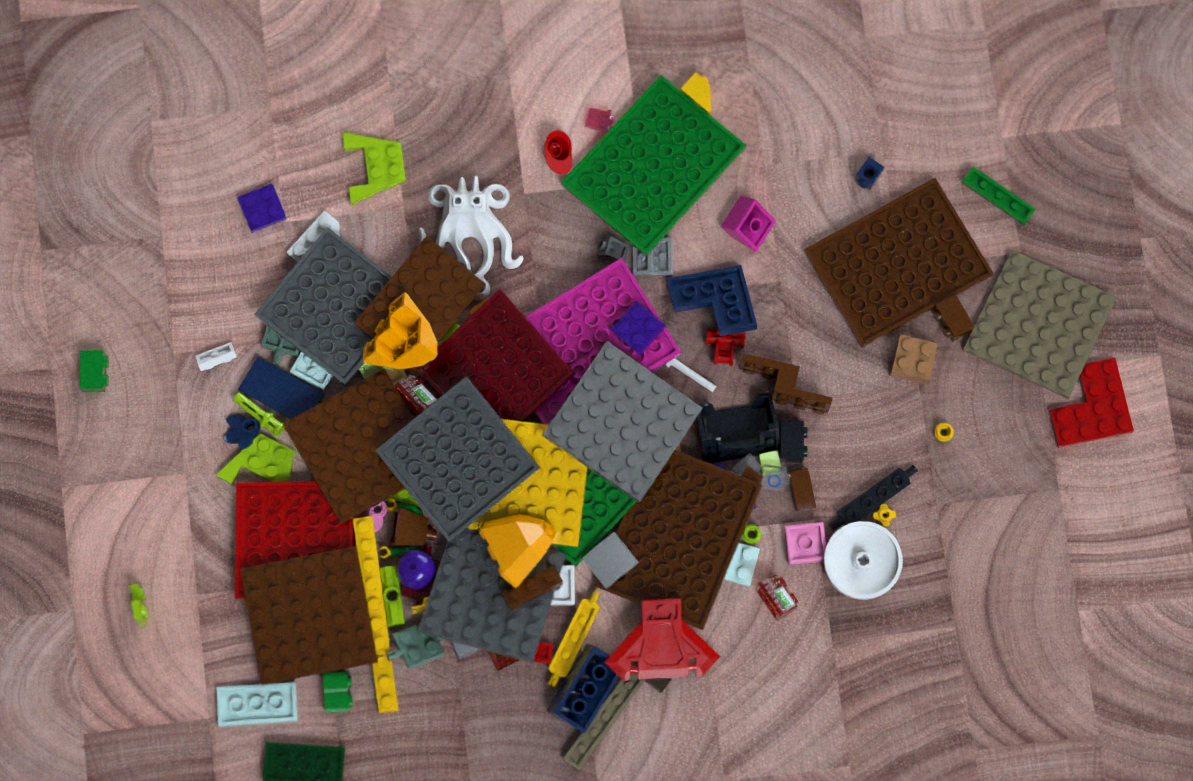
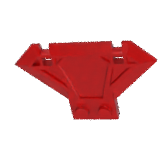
M680 598L641 600V622L605 660V663L623 680H630V674H637L638 679L688 677V671L694 670L696 676H703L720 658V655L681 619ZM688 658H695V663H688ZM630 661H637V666H630Z

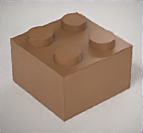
M900 335L890 376L927 385L930 381L938 343Z

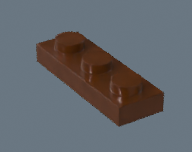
M553 565L522 581L517 588L512 586L502 591V596L512 611L563 585V580Z

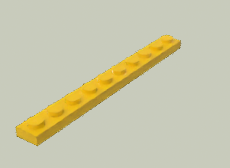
M373 516L354 518L356 545L378 663L372 664L379 714L399 711L393 663L386 656L387 653L391 652Z

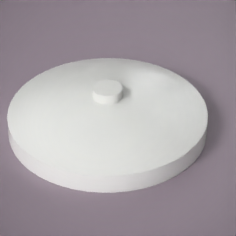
M859 521L843 526L831 537L824 553V568L829 581L839 592L854 599L868 600L882 596L894 586L902 570V552L896 538L887 529L872 522Z

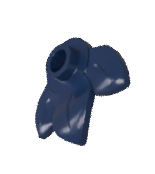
M238 414L226 418L231 429L225 435L224 441L230 444L238 443L241 450L248 448L253 443L254 436L260 431L259 422L254 418L246 419L243 415ZM254 426V429L248 430V427Z

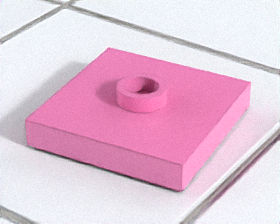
M823 522L784 526L789 565L824 562L826 539Z

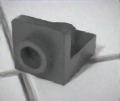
M611 236L606 237L598 244L597 256H606L614 261L622 258L625 262L630 245Z

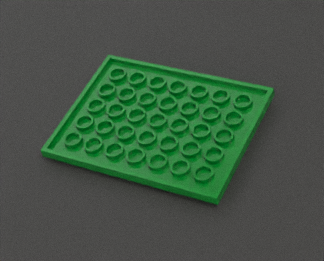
M660 75L562 180L561 185L643 255L647 256L746 149L747 145L665 77Z

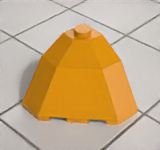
M404 292L391 302L388 307V316L385 320H380L374 330L376 333L374 339L367 342L363 348L364 363L402 370L423 366L427 362L434 360L437 356V340L430 323L409 295Z
M522 514L484 521L479 531L482 539H485L489 544L487 549L492 559L497 560L500 566L498 569L500 575L515 588L520 585L540 561L556 535V531L551 524L546 523L542 519Z

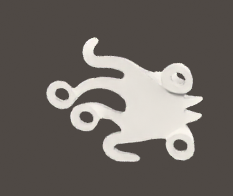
M477 176L473 179L470 191H467L465 180L461 177L457 191H454L448 185H435L428 192V200L436 207H443L436 244L444 249L446 242L451 243L457 255V261L463 264L469 271H471V266L462 250V241L464 238L474 237L481 244L484 255L483 263L475 276L486 285L474 300H482L490 293V285L483 276L492 265L494 256L493 238L499 237L501 261L506 268L514 269L520 266L523 256L512 260L511 236L489 209V206L496 209L505 207L510 199L509 191L500 184H492L479 191ZM439 190L446 193L442 201L437 200L434 196ZM500 190L503 193L502 199L495 200L492 197V192ZM419 228L420 244L422 240L426 237V233L423 228Z

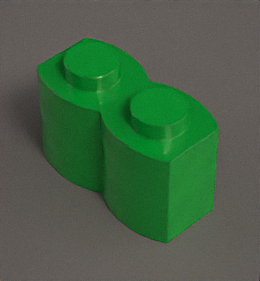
M347 672L323 673L325 713L350 712L349 708L353 707V697L349 696L348 688H352L351 676H348Z

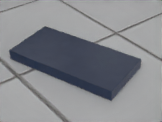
M257 357L238 388L240 392L290 420L320 404L325 396L324 393L260 357Z

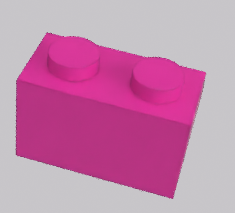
M740 196L720 227L733 239L757 252L776 220L755 199Z

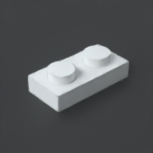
M229 342L198 354L195 357L200 371H203L223 362H230L237 356L232 343Z

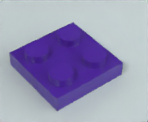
M273 183L237 197L251 233L287 219Z
M636 301L610 330L637 354L641 355L666 326Z

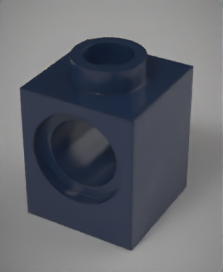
M868 157L856 174V183L863 189L868 188L871 190L885 167ZM871 172L873 177L867 178L864 176V173Z

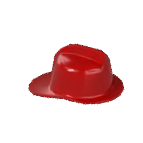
M560 130L549 133L542 148L547 165L554 173L559 175L566 174L572 168L571 140L565 132Z

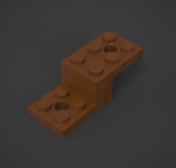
M743 353L739 369L743 370L744 373L750 375L754 373L762 374L761 376L766 379L776 378L772 400L776 404L794 405V408L800 410L808 408L817 414L828 413L832 397L795 389L800 366Z

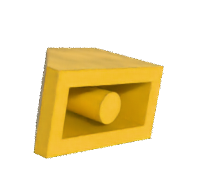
M695 72L681 87L680 91L711 116L712 107L709 81L705 76L698 75Z

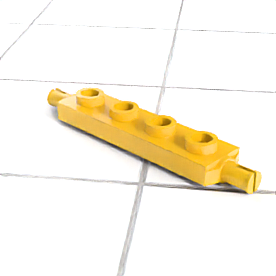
M594 589L589 599H582L548 668L552 673L548 682L549 686L552 684V687L555 688L559 678L567 677L600 610V606L596 602L601 592H597Z

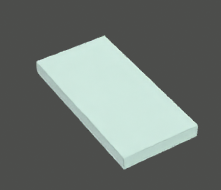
M296 682L216 687L218 727L298 722Z

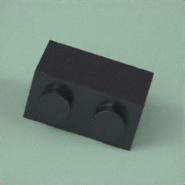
M780 421V462L803 463L804 457H807L808 447L804 446V438H807L808 428L804 427V421Z

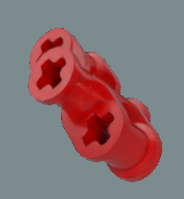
M707 328L706 345L716 344L713 365L721 363L729 364V366L733 367L734 346L744 349L746 332L719 336L718 328L717 331Z

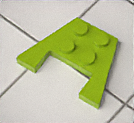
M342 133L345 151L365 150L369 184L349 187L351 205L358 204L361 200L373 197L374 194L386 191L406 181L401 143L351 133Z
M260 433L248 448L243 449L216 476L233 485L240 470L244 468L270 482H289L295 451Z

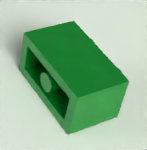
M103 350L80 351L79 389L82 392H105L106 386H109V376L106 375V368H109V356H106Z

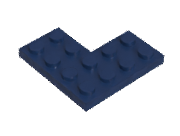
M742 265L667 278V286L674 313L712 306L719 336L757 329V321Z

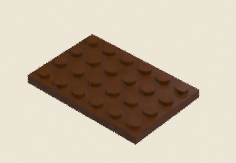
M426 236L357 318L354 325L373 340L376 335L374 330L380 320H385L389 314V305L405 292L430 323L438 343L486 284ZM418 367L408 369L414 373Z

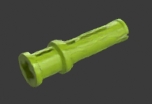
M238 392L233 398L234 403L258 420L262 428H266L273 433V437H279L285 430L283 423L274 418L272 413H266L241 392Z

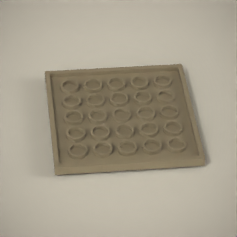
M1012 250L963 351L1069 399L1117 297Z

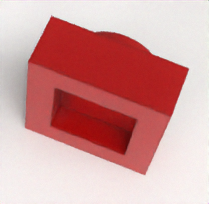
M539 642L534 662L551 664L553 644Z

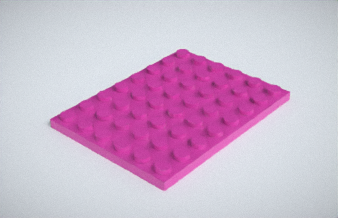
M622 258L526 316L576 373L535 411L543 424H549L606 341L651 372L682 354L666 327L641 355L637 354L611 332L610 329L636 301L662 322Z

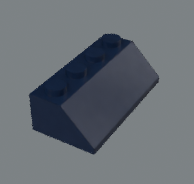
M586 644L546 712L585 734L619 678L605 663V660L610 655L594 645Z

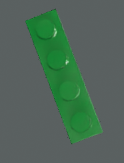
M975 167L971 168L962 181L963 185L1023 226L1036 210Z

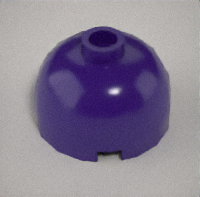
M408 551L398 560L396 566L397 577L407 588L413 590L424 589L431 584L436 574L435 563L423 551Z

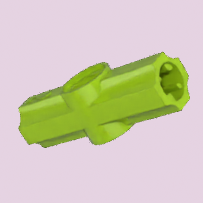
M396 566L380 568L388 627L405 625ZM396 592L398 597L396 600L390 601L387 599L388 594Z

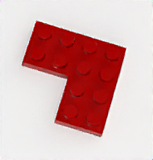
M1116 358L1085 364L1079 377L1086 402L1049 410L1058 448L1134 432Z

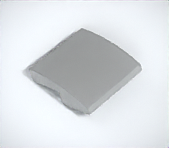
M672 237L663 238L647 256L643 255L633 246V276H674V239Z
M615 532L582 558L606 589L610 588L620 577L626 575L639 563Z

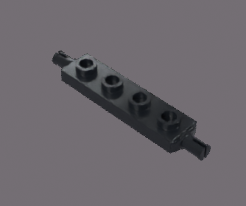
M912 465L905 471L901 468L896 469L836 511L838 518L829 523L831 529L834 531L841 525L845 526L859 521L911 484L909 477L918 472L917 469H914L916 467Z

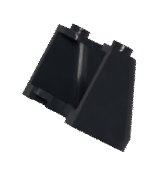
M771 393L758 394L752 399V405L715 411L711 403L702 402L698 404L703 408L696 417L704 461L713 463L759 456L761 453L779 449V425Z

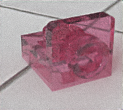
M589 108L585 128L607 132L608 127H612L614 116L611 115L612 110L602 111Z

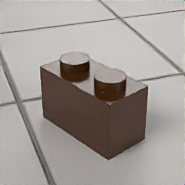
M956 294L935 305L934 317L938 322L941 321L945 336L950 338L952 342L974 330L975 326Z

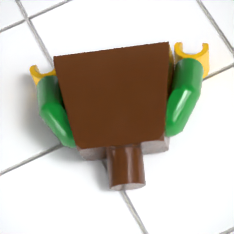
M394 499L388 500L389 503H394L392 508L386 507L389 512H394L389 547L392 548L381 547L380 550H387V554L380 556L381 558L388 559L391 555L392 557L402 556L408 551L418 550L419 547L425 545L426 540L434 541L436 539L437 530L428 528V518L424 517L423 513L415 505L403 502L397 503Z

